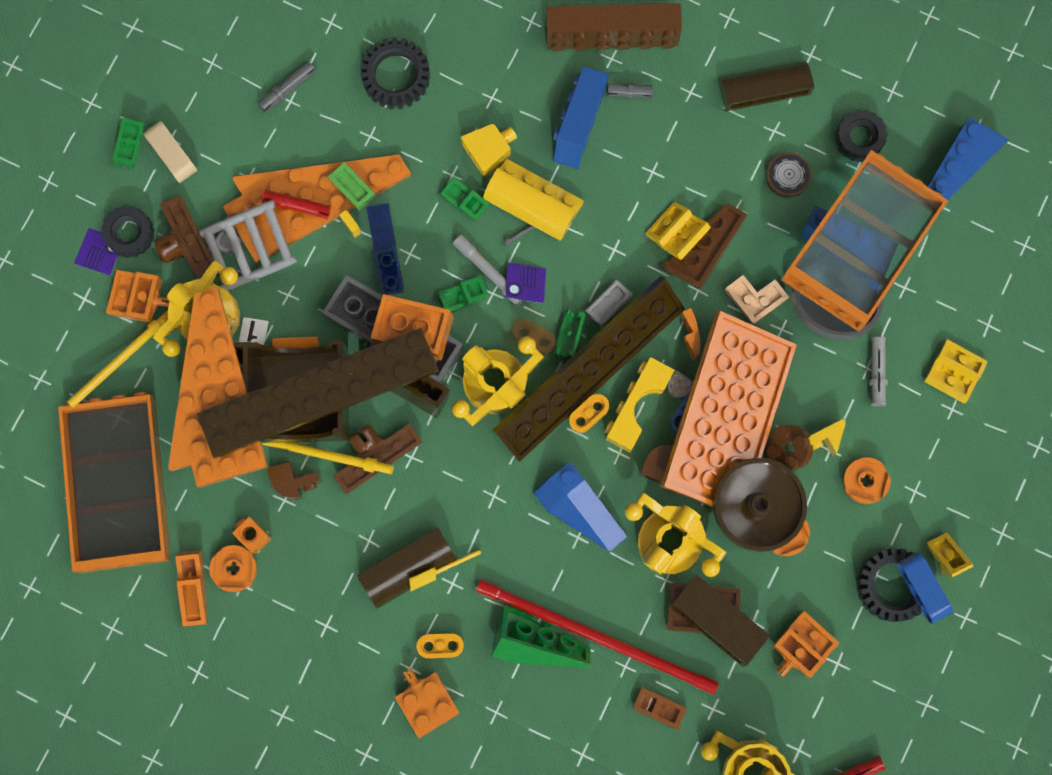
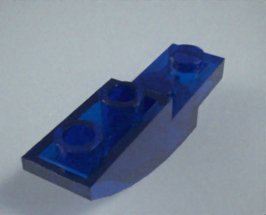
M389 203L366 207L382 296L383 294L404 292V285Z

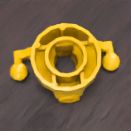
M215 260L205 271L201 279L184 284L178 283L170 290L167 295V299L170 300L168 320L153 336V339L162 345L163 353L166 356L174 357L181 350L177 340L166 339L175 329L179 330L186 340L188 339L194 294L218 287L232 336L234 335L240 321V310L237 300L229 291L213 283L217 273H219L220 279L224 284H234L238 279V273L234 268H225Z
M524 336L518 341L520 352L532 355L523 366L516 357L506 351L496 349L485 351L477 345L471 348L462 359L464 361L462 381L466 397L477 410L471 414L469 412V404L464 400H457L451 408L453 415L457 418H464L473 427L488 413H505L517 406L525 396L527 375L544 358L536 349L535 340L530 336ZM490 368L500 370L504 374L506 383L498 391H496L495 387L489 386L484 381L482 374Z
M643 492L635 503H629L625 507L624 514L631 521H637L642 517L643 505L653 511V514L643 522L638 533L637 542L641 559L651 570L658 574L672 575L686 571L698 560L702 549H705L712 553L714 557L706 559L702 563V572L708 577H714L719 573V563L726 552L706 538V533L700 521L701 516L686 505H683V507H662ZM674 527L683 534L681 546L671 552L672 555H670L657 545L662 542L663 533Z
M716 730L711 741L701 746V755L708 761H713L718 757L719 742L733 749V752L725 761L722 775H743L745 769L753 765L754 761L765 766L764 771H761L762 775H794L791 773L785 757L777 751L778 748L760 738L758 741L737 742Z

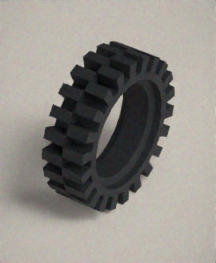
M392 37V42H388L386 38L383 39V44L381 45L379 42L375 43L374 49L370 47L367 50L368 56L364 55V63H361L360 67L361 79L366 93L369 97H372L375 103L378 101L380 106L384 108L385 105H388L389 109H394V106L404 109L403 105L405 104L408 107L412 106V101L418 102L420 95L424 96L426 87H429L430 70L426 55L423 54L420 47L416 48L414 42L407 43V39L404 38L401 39V42L397 40V37ZM391 56L407 58L416 69L413 82L407 88L400 91L384 89L375 78L378 65L384 59Z
M902 548L883 550L873 554L861 566V573L857 577V580H859L857 590L860 591L858 596L860 600H863L865 609H869L873 616H878L879 619L889 622H901L913 619V617L922 613L914 596L906 605L892 607L883 603L878 598L874 588L875 576L881 567L890 563L897 564V562L914 554L912 551L907 552L906 549Z

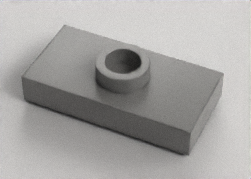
M616 279L585 310V313L602 328L633 294Z

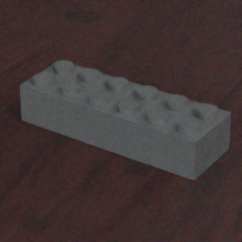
M346 275L322 314L326 320L368 345L371 343L375 344L371 339L382 295ZM448 336L442 360L434 359L439 372L429 376L430 378L443 385L464 351L463 343Z

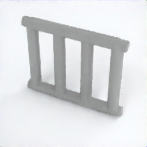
M273 200L199 230L201 237L206 239L213 260H216L225 268L226 265L213 234L224 229L227 233L242 276L238 277L237 281L232 285L221 284V287L225 290H232L297 263L296 257L290 253L273 208L276 206ZM264 212L283 259L274 263L270 262L253 218ZM243 221L246 222L263 266L252 272L233 226Z

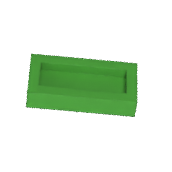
M345 162L328 176L329 180L358 210L375 197V193Z

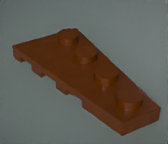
M727 203L707 222L711 228L684 258L680 260L673 256L661 266L662 270L701 290L747 218V213Z

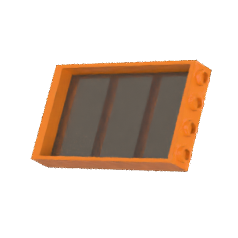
M138 392L134 394V397L125 398V395L112 396L111 400L105 401L102 398H93L88 400L89 403L80 404L79 402L74 408L67 402L66 406L58 407L72 572L84 573L171 561L156 399L148 395V392Z

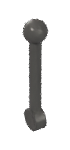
M530 225L511 238H505L504 244L510 246L514 240L536 227Z

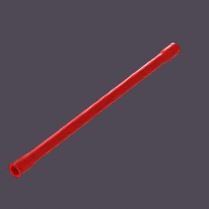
M481 579L476 592L504 602L690 683L707 693L714 695L719 682L680 667L503 590L501 587Z

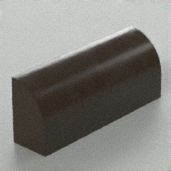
M806 61L718 78L725 112L811 95L815 87L810 67Z
M428 376L394 389L391 392L433 417L438 418L449 398L450 389Z
M436 528L360 573L357 577L375 607L379 609L409 591L410 578L434 567L438 569L457 559L439 528Z
M697 575L686 584L669 605L671 609L741 667H745L751 662L770 637L767 632Z

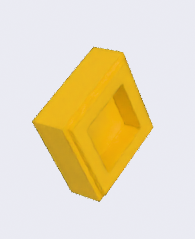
M345 210L339 214L342 222L353 237L359 236L361 230L349 212Z

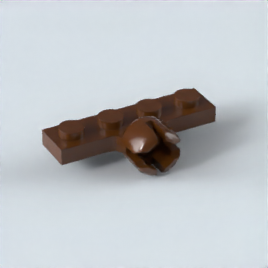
M180 195L160 203V208L171 231L155 239V248L164 263L185 258L195 278L201 279L205 271L212 264L213 259Z
M410 423L384 440L378 436L372 426L367 425L360 430L368 441L364 443L357 432L352 434L349 440L358 453L359 458L377 459V462L389 465L422 443ZM348 465L333 476L347 495L379 472L375 471L372 473L364 471L361 467Z

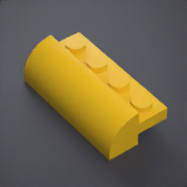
M508 159L505 160L500 169L497 168L483 196L484 200L559 241L562 240L570 228L573 219L584 203V200Z

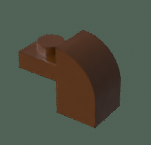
M662 445L653 449L644 462L640 476L661 484L673 446Z
M289 461L267 468L272 487L280 495L290 500L303 499L300 490H304V492L312 491L318 488V484L322 483L317 472L296 478L293 466Z

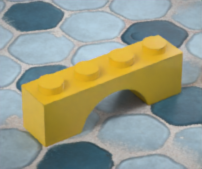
M651 357L647 363L645 361L642 362L637 372L640 374L638 381L631 382L626 392L630 394L627 401H621L615 412L619 414L616 421L613 422L611 420L605 430V433L608 434L606 438L608 442L629 453L632 451L642 432L634 416L636 403L648 394H662L675 371L674 369Z

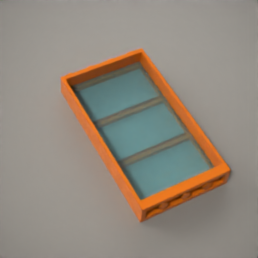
M871 150L781 280L860 332L948 200L939 192L925 186L919 179L913 178L904 172L901 167L887 161L881 154Z

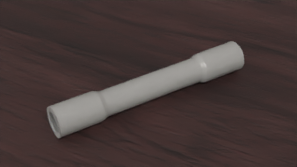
M463 235L457 237L453 245L466 258L470 259L505 295L507 280ZM508 298L515 306H518L523 301Z

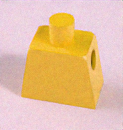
M491 124L462 136L461 144L483 178H486L510 157L511 149L508 144L517 139V136L511 127L500 133L497 127Z

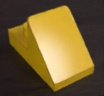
M842 419L808 437L810 445H813V451L824 445L822 441H824L831 455H836L846 424L845 420Z
M948 533L927 542L929 551L940 563L942 575L954 577L973 567L972 562Z

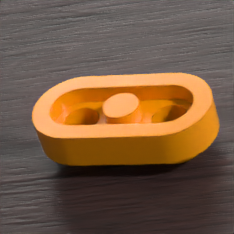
M594 394L571 414L569 419L571 429L576 433H585L608 412L609 402L607 398L601 394ZM599 403L602 408L597 411L593 408V405ZM577 419H584L585 424L582 426L577 425Z
M428 634L418 640L416 647L418 653L424 658H452L462 653L464 642L456 634ZM450 641L456 642L457 647L455 650L448 648ZM427 642H431L433 644V649L431 651H427L425 649V644Z

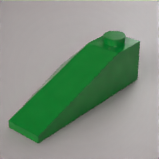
M504 604L493 638L492 657L518 664L589 668L590 647L567 634H558L551 630L552 626L545 622L543 625L532 619L533 615Z

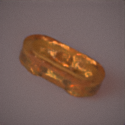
M526 319L517 321L513 326V336L516 341L524 337L520 334V331L526 329L529 332L526 336H530L535 340L536 349L541 354L550 353L554 349L555 336L550 331ZM545 339L548 341V345L541 346L540 341Z

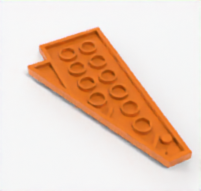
M400 155L345 162L375 193V196L411 176ZM344 162L235 176L232 179L242 196L223 206L229 217L262 204V195L265 189L281 194L286 192L290 193V196L331 205L328 220L289 209L284 211L281 210V207L277 206L273 208L288 246L337 219L343 211L349 212L356 207L328 178ZM264 212L253 217L267 254L271 257L280 250L267 216ZM243 221L234 225L256 264L260 263V258L246 222Z
M218 287L194 294L168 465L171 472L192 466L196 485L198 488L268 467L261 441L214 459L196 414L248 394Z

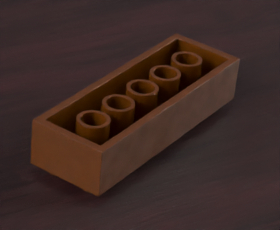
M681 3L547 6V49H552L553 51H563L564 49L583 51L587 48H596L597 50H607L608 48L627 50L631 47H640L641 49H651L652 47L674 48L679 44L682 31Z

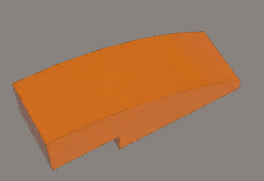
M202 549L180 551L175 558L182 625L184 627L207 624L206 585Z

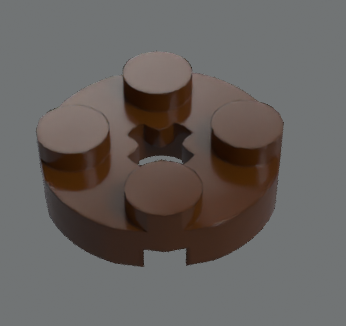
M799 425L778 426L769 440L767 456L772 460L782 463L791 471L805 467L813 454V445H810L808 438L810 437L809 433ZM792 442L794 451L788 452L787 446Z

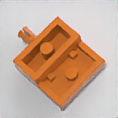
M116 270L106 314L147 323L152 322L158 306L169 307L170 300L160 297L162 279L159 276L146 273Z
M802 611L772 645L785 660L776 672L781 677H784L791 668H795L806 678H811L826 661L825 659L838 646L839 642L810 615Z
M412 668L403 672L410 685L403 693L396 696L395 699L419 739L460 714L437 672L425 679L419 680L412 671Z

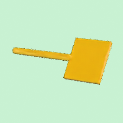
M477 550L438 569L434 567L410 578V591L435 581L436 574L480 555L481 551Z

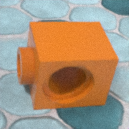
M251 517L247 519L242 518L235 525L234 528L236 530L232 533L255 555L272 539ZM254 528L256 536L252 540H247L245 536L246 531Z

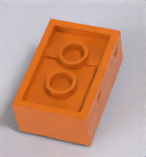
M383 294L371 339L375 344H379L422 328L434 359L442 360L454 316L448 309Z

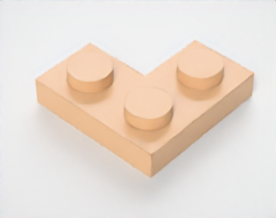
M743 275L725 288V292L752 325L789 298L776 280L757 292Z

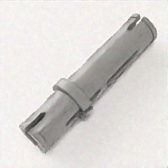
M872 337V379L869 380V385L872 386L871 406L882 407L886 406L885 396L886 386L888 385L885 369L886 338ZM878 375H879V392H878Z

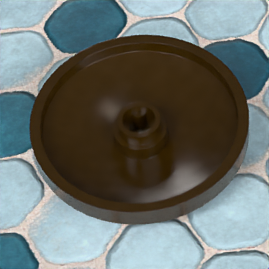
M751 458L737 463L720 478L713 496V512L720 530L732 543L748 551L768 552L787 545L798 535L806 519L807 498L800 480L788 467L772 459Z

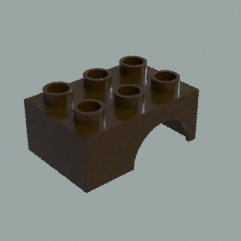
M332 340V343L321 347L296 349L270 347L258 342L234 343L248 393L349 355V351L342 340ZM349 407L265 439L261 443L349 441Z

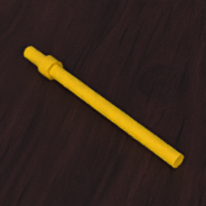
M168 310L157 320L150 322L147 325L148 328L76 392L67 403L74 408L155 335L168 320Z
M294 442L262 443V445L361 467L364 471L372 473L378 471L392 474L394 470L393 465L377 462V459L367 457L363 459Z

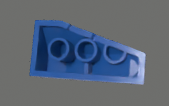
M570 462L534 493L549 513L561 519L567 525L581 532L609 552L627 538V535Z

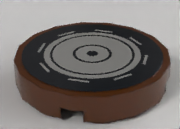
M783 153L770 162L766 172V179L770 189L777 195L785 198L798 196L809 186L811 168L800 155Z

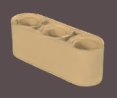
M161 120L143 132V135L179 183L198 171Z

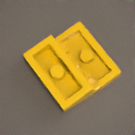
M674 201L645 234L665 251L682 260L711 227L706 221L692 215L688 208Z
M947 339L924 382L965 404L988 361Z

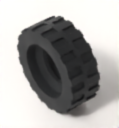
M856 110V112H851L842 119L835 134V142L838 145L839 152L841 151L845 158L847 157L851 161L862 162L871 150L875 153H879L887 141L888 131H886L887 127L883 123V119L878 117L876 113L869 112V110ZM857 126L867 127L872 133L871 142L866 146L854 144L850 137L853 128Z
M126 205L120 208L117 207L104 218L103 226H101L102 238L105 240V244L117 255L125 256L126 258L137 257L151 247V243L154 241L155 229L149 217L139 208L136 209L134 206L127 207ZM127 221L136 223L139 228L137 238L131 242H123L117 235L118 227Z

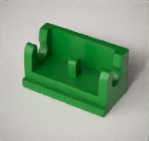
M122 118L113 155L114 167L120 168L121 165H125L130 170L134 168L145 123Z
M569 309L563 312L552 356L569 360L576 354L586 313L578 312V314H575Z

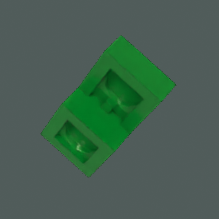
M455 177L439 194L452 206L474 221L489 206L486 200L474 190L468 189Z
M478 276L460 282L458 286L439 291L437 297L441 307L453 313L488 298L489 294L482 277Z

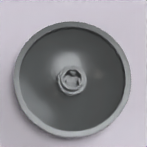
M833 257L813 260L801 269L864 313L880 291L879 286L876 291L868 287L870 285L862 278L858 280L852 275L853 272L843 264L839 266L833 262ZM794 288L791 290L793 308L800 320L815 333L829 339L851 340L863 336L873 328L882 311L883 302L881 301L866 325L858 332Z

